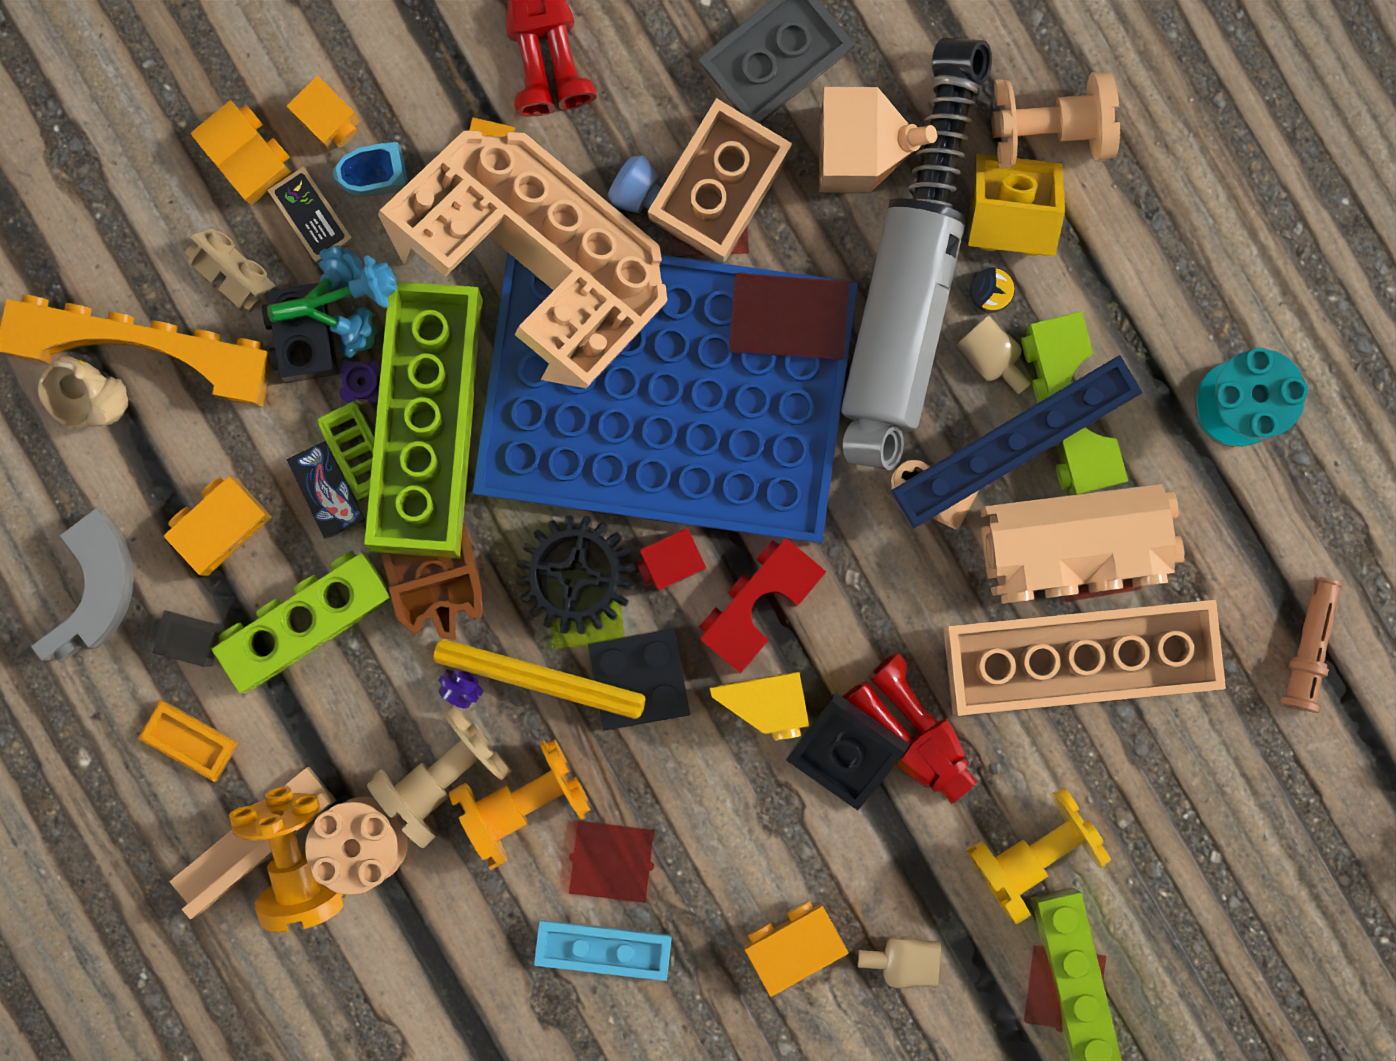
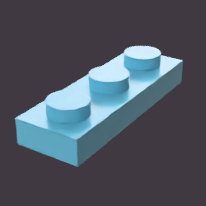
M540 919L534 966L667 981L672 935Z

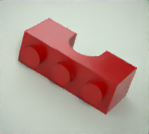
M785 538L780 545L772 540L756 559L762 566L755 575L750 578L744 573L729 590L728 594L734 598L733 601L723 612L715 607L699 626L705 632L700 640L740 674L769 641L753 624L751 612L755 601L764 594L777 593L787 598L795 606H798L827 572L788 538Z

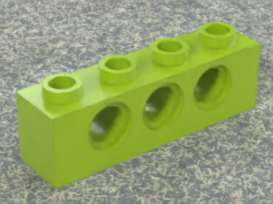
M353 551L347 552L330 564L333 571L319 580L316 575L308 577L293 588L296 595L281 604L277 598L255 612L259 618L245 628L241 622L237 623L218 636L221 643L211 650L239 694L251 692L392 601L388 585L368 554L361 552L356 556ZM343 583L350 591V599L344 607L337 609L329 601V591L334 585ZM305 607L312 614V624L308 630L301 633L293 627L292 615L298 608ZM263 631L269 632L275 640L273 651L265 657L256 651L254 645L257 635Z

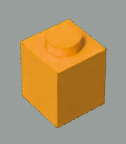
M318 75L287 105L293 116L329 152L336 145L341 148L349 143L358 131L356 126L361 122L356 113Z

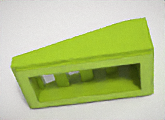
M353 401L318 418L316 422L356 500L360 501L369 496L371 479L359 484L356 477L372 469L373 458L353 468L349 461L368 451H371L373 454L375 435L360 404ZM353 418L355 419L356 426L337 435L335 434L334 427ZM359 435H363L365 442L343 451L341 444Z

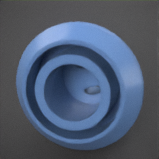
M631 156L623 165L610 187L607 195L610 204L616 209L639 213L644 207L649 210L662 188L658 185L660 175L645 156Z

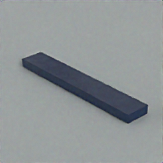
M1118 355L889 492L913 530L1143 392L1121 355Z

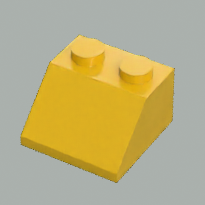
M976 153L968 216V246L979 247L987 251L1005 250L1022 252L1029 256H1055L1065 215L1063 164L1017 158L1013 168L1000 169L998 156Z
M800 672L709 687L712 698L762 733H772L774 741L801 736L800 728L809 726Z

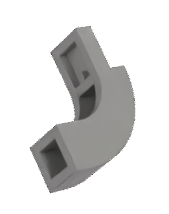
M94 509L60 535L82 567L85 582L84 593L75 612L31 646L42 661H53L57 658L59 662L68 659L82 647L78 642L81 639L88 648H99L117 630L128 610L134 582L132 558L123 534L106 511Z

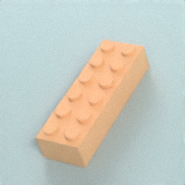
M1216 600L943 627L952 715L961 716L1226 689Z

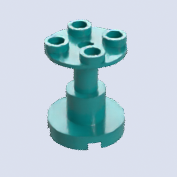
M1258 347L1239 353L1228 362L1212 368L1203 376L1195 390L1196 419L1201 430L1211 440L1220 445L1229 447L1253 445L1266 438L1283 434L1298 421L1304 409L1305 399L1308 396V386L1303 380L1298 367L1288 357L1277 351Z

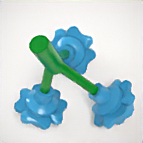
M335 245L332 249L324 248L320 251L322 260L319 262V267L324 271V274L320 277L321 282L304 298L268 305L267 313L271 322L308 316L329 325L332 332L340 335V353L348 358H352L357 351L365 352L375 343L374 337L378 331L377 326L371 321L372 312L361 306L355 314L350 315L348 318L340 315L332 317L316 310L315 307L350 295L357 298L367 294L379 306L386 308L389 305L387 297L395 292L397 283L393 271L387 262L376 263L373 257L366 255L364 256L365 267L362 269L363 263L359 256L355 255L350 248L343 249L339 245ZM336 286L340 287L338 290L321 295L327 289L332 290Z

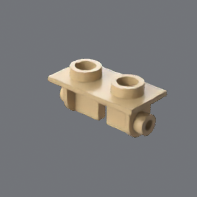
M212 228L195 233L190 237L195 242L185 251V255L189 257L188 263L211 283L216 282L221 273H223L226 279L218 290L240 310L245 308L252 312L261 302L258 295L276 288V285L267 278L265 269L258 263L247 260L234 248V242L226 234Z

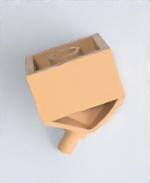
M824 87L819 106V192L871 193L914 151L918 150L921 145L936 141L937 131L932 125L917 127L914 124H908L878 87Z

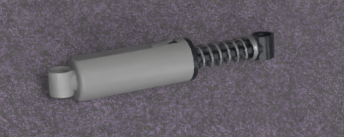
M942 38L936 44L933 52L932 69L935 78L933 79L932 89L936 94V98L928 102V106L933 112L932 115L924 119V123L926 126L932 125L935 127L937 139L934 143L925 144L924 149L916 153L921 164L912 170L917 181L915 184L910 185L908 190L913 198L890 199L841 408V412L845 417L855 420L850 423L843 440V454L845 459L851 464L892 470L899 463L903 453L904 440L902 431L912 432L919 425L966 222V216L952 209V204L947 202L949 193L957 190L956 187L951 186L953 176L961 173L960 170L955 169L957 159L965 156L964 153L959 151L961 141L969 139L963 134L965 124L973 122L967 117L969 107L977 105L971 98L979 95L980 87L978 85L985 83L991 71L992 52L990 45L984 40Z

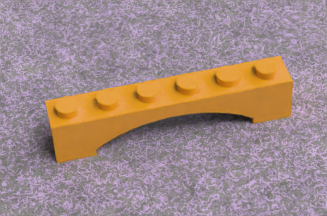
M22 294L21 301L6 299L0 326V353L4 355L50 364L53 355L78 347L105 344L142 347L167 354L189 364L214 385L212 394L220 399L259 407L264 406L271 364L269 352L262 350L264 345L262 342L245 338H237L236 345L219 342L220 334L200 329H194L193 336L177 333L178 326L155 320L151 321L150 327L135 325V317L116 312H108L107 319L91 316V308L71 303H65L64 310L48 307L49 300L32 295Z

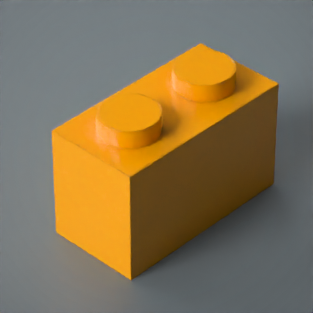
M228 476L225 480L218 477L206 486L201 492L204 499L192 510L189 507H185L169 521L168 525L171 529L164 535L165 539L187 563L202 576H209L272 518L241 482L231 476Z
M810 900L805 901L786 913L789 917L787 921L776 927H773L772 923L768 922L748 934L751 941L744 944V950L770 997L849 954L821 902L812 906Z

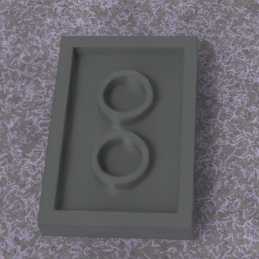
M771 0L698 59V64L737 111L761 124L852 51L855 44L819 0Z

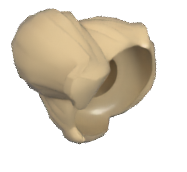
M70 356L58 357L39 378L38 394L40 401L53 419L59 421L68 432L76 428L80 429L88 426L103 427L113 424L122 417L128 407L126 386L121 379H115L112 376L105 378L98 369L89 363Z

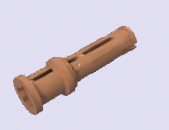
M1314 577L1300 647L1298 648L1297 657H1292V661H1289L1288 668L1292 672L1287 694L1281 697L1280 704L1283 706L1312 713H1319L1320 705L1317 704L1322 678L1327 677L1329 671L1327 664L1324 663L1326 649L1333 626L1337 601L1343 584L1340 581L1325 577Z

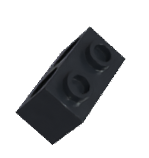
M319 283L266 291L268 304H262L263 321L266 330H273L275 347H269L270 364L273 373H279L280 378L286 383L339 375L333 334L329 325L308 316H304L296 323H288L286 320L271 322L267 313L268 305L304 298ZM328 303L315 307L316 310L329 315ZM300 345H310L313 352L310 362L301 367L294 366L292 362L293 351Z

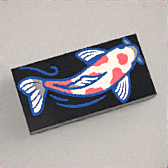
M326 441L286 459L324 539H328L365 521L353 492Z

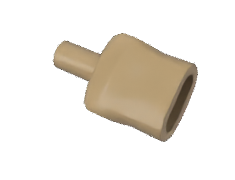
M990 315L986 316L955 344L957 349L968 359L975 372L985 382H992L1002 376L1018 395L1031 384L1014 365L1022 353L1020 345L1003 331Z
M892 936L886 944L885 952L859 950L858 968L883 969L885 982L890 987L922 986L937 988L940 971L941 942L919 940L906 936Z

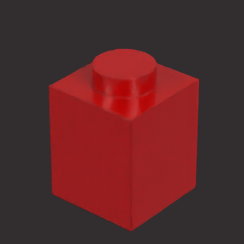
M688 528L641 549L640 552L643 559L636 562L646 586L655 583L658 591L706 570L705 563Z

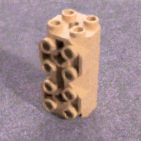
M1163 484L1007 503L981 508V518L990 517V526L981 527L986 573L988 579L997 578L999 586L990 588L993 596L1001 595L1002 604L1034 600L1033 591L1045 590V598L1079 594L1078 585L1088 584L1089 593L1121 589L1123 588L1122 580L1132 579L1133 587L1168 583L1167 574L1175 573V563L1184 562L1183 541L1181 536H1175L1173 518H1178L1177 497L1174 491L1165 492Z

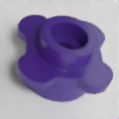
M354 360L344 361L340 367V372L343 374V387L339 391L341 399L347 403H351L356 399L368 400L372 404L377 403L381 363L376 360H371L368 364L356 363ZM361 377L366 380L363 386L358 384V379Z
M446 669L445 676H440L438 680L441 684L438 690L440 696L459 708H469L471 703L477 702L478 696H482L484 692L478 685V680L463 670L456 669L453 671Z

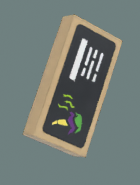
M304 166L268 189V192L317 265L322 260L320 251L324 248L332 249L335 245L344 248L354 241Z

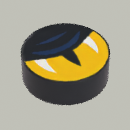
M991 267L980 271L970 285L972 302L978 309L987 313H996L1005 309L1015 294V284L1012 277L1000 268Z

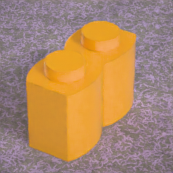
M230 100L190 134L244 200L252 206L268 193V189L292 173L284 163L290 156L274 137L268 142L265 141L257 131L263 124L247 104L239 109Z

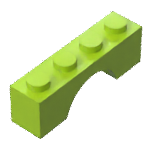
M1082 311L1033 323L1025 329L1026 337L1021 338V344L1027 363L1034 362L1038 379L1033 380V389L1038 403L1070 385L1077 368L1093 354ZM1085 427L1053 446L1057 447L1061 461L1060 464H1056L1059 485L1062 490L1068 489L1070 496L1086 494L1128 482L1116 438L1097 435Z
M1069 888L1031 897L1040 939L1047 954L1058 993L1062 1015V1031L1069 1061H1122L1082 892L1075 888Z

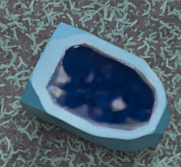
M398 142L380 143L357 148L343 156L333 169L336 183L347 193L365 197L401 191L408 184L404 158Z

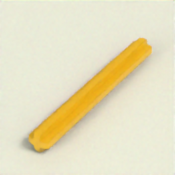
M446 639L438 641L435 647L433 660L441 665L633 719L639 718L644 710L645 696L640 693Z

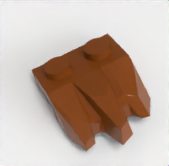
M463 523L460 559L381 553L396 618L414 635L421 631L426 620L432 618L440 638L456 640V614L458 612L465 611L470 618H482L481 581L465 523Z

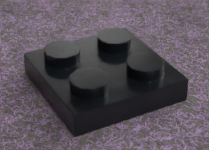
M675 627L588 643L594 681L645 696L643 713L637 719L600 709L603 731L690 715Z
M835 693L790 751L786 761L858 811L904 755L909 743Z

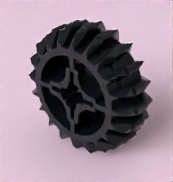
M568 515L564 521L566 530L561 531L558 523L555 520H551L548 522V526L553 535L547 538L542 531L537 529L533 534L541 542V545L536 549L531 544H524L523 550L533 555L531 562L526 560L517 561V567L529 570V576L516 578V584L519 586H531L532 590L520 596L521 601L524 603L534 600L538 601L532 607L530 614L536 618L547 611L548 614L543 623L545 627L552 628L557 619L560 618V632L568 634L572 621H576L578 633L584 635L587 633L586 620L591 619L593 626L597 630H601L604 628V625L599 615L605 613L613 621L619 617L617 612L610 607L614 601L621 606H628L629 600L618 594L621 588L634 590L635 584L629 580H622L623 574L634 573L636 568L633 564L621 565L620 560L631 555V550L628 547H623L615 551L614 547L622 539L618 532L611 534L605 540L604 536L608 530V525L605 522H600L594 532H592V519L589 516H584L581 520L580 529H576L574 517ZM576 540L575 547H572L570 556L561 563L545 562L550 552L558 545L566 541ZM590 541L599 545L606 553L611 566V575L591 569L589 564L590 553L588 552ZM580 562L583 564L580 570L587 572L589 576L595 577L597 580L587 578L585 580H578L576 586L572 588L569 586L572 580L555 571L567 572V570H574L576 564ZM541 575L558 579L563 587L562 598H564L562 609L556 607L546 596L542 586ZM591 587L608 588L602 599L595 605L585 610L576 611L577 603H580L581 596L586 589Z

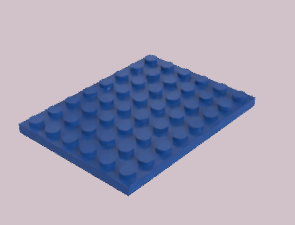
M507 253L473 495L822 543L858 282L661 255L662 261L659 267L662 284L666 286L668 299L666 304L585 389L541 380L549 363L515 336L518 327L553 290Z

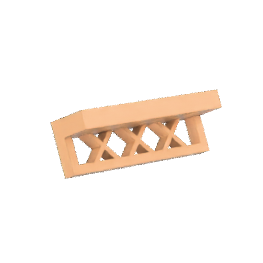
M310 767L305 768L285 785L291 788L292 794L305 793L317 796L320 811L315 819L337 801ZM305 825V826H303L302 828L296 830V831H295V835L298 834V833H299L302 829H304L307 825ZM231 830L169 881L186 901L187 905L182 910L188 918L192 919L203 913L272 855L268 839L253 841L239 839L233 835Z

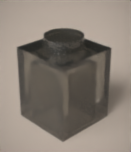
M164 610L162 618L157 617L151 629L150 642L155 643L152 653L202 667H212L215 654L211 649L219 644L220 639L218 636L222 633L224 624L175 611Z

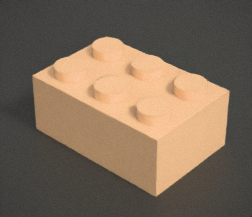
M716 98L650 206L648 221L718 263L724 264L790 156L792 143Z

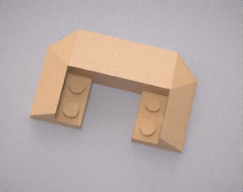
M463 131L381 208L378 213L403 265L418 254L446 277L486 236H489L553 290L518 327L515 336L549 363L541 378L544 381L586 389L668 300L666 286L662 284L659 265L662 259L659 244L525 133L507 132L505 137L482 136L481 131Z

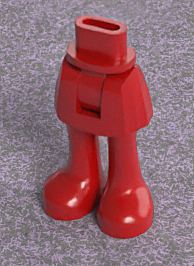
M508 0L506 13L507 37L511 41L518 42L525 75V89L518 92L514 99L515 111L519 116H543L555 112L554 99L549 87L539 41L548 40L560 109H576L589 104L597 97L592 81L579 77L574 65L568 31L574 27L575 21L566 0Z
M895 652L881 662L870 673L869 678L898 707L918 731L914 737H911L895 719L866 680L856 684L842 697L909 743L906 752L895 766L922 786L931 788L934 793L940 791L949 803L953 804L973 788L978 781L966 768L969 762L964 758L965 752L954 728L947 718L937 721L921 704L906 681L905 676L908 665L904 657L899 652Z

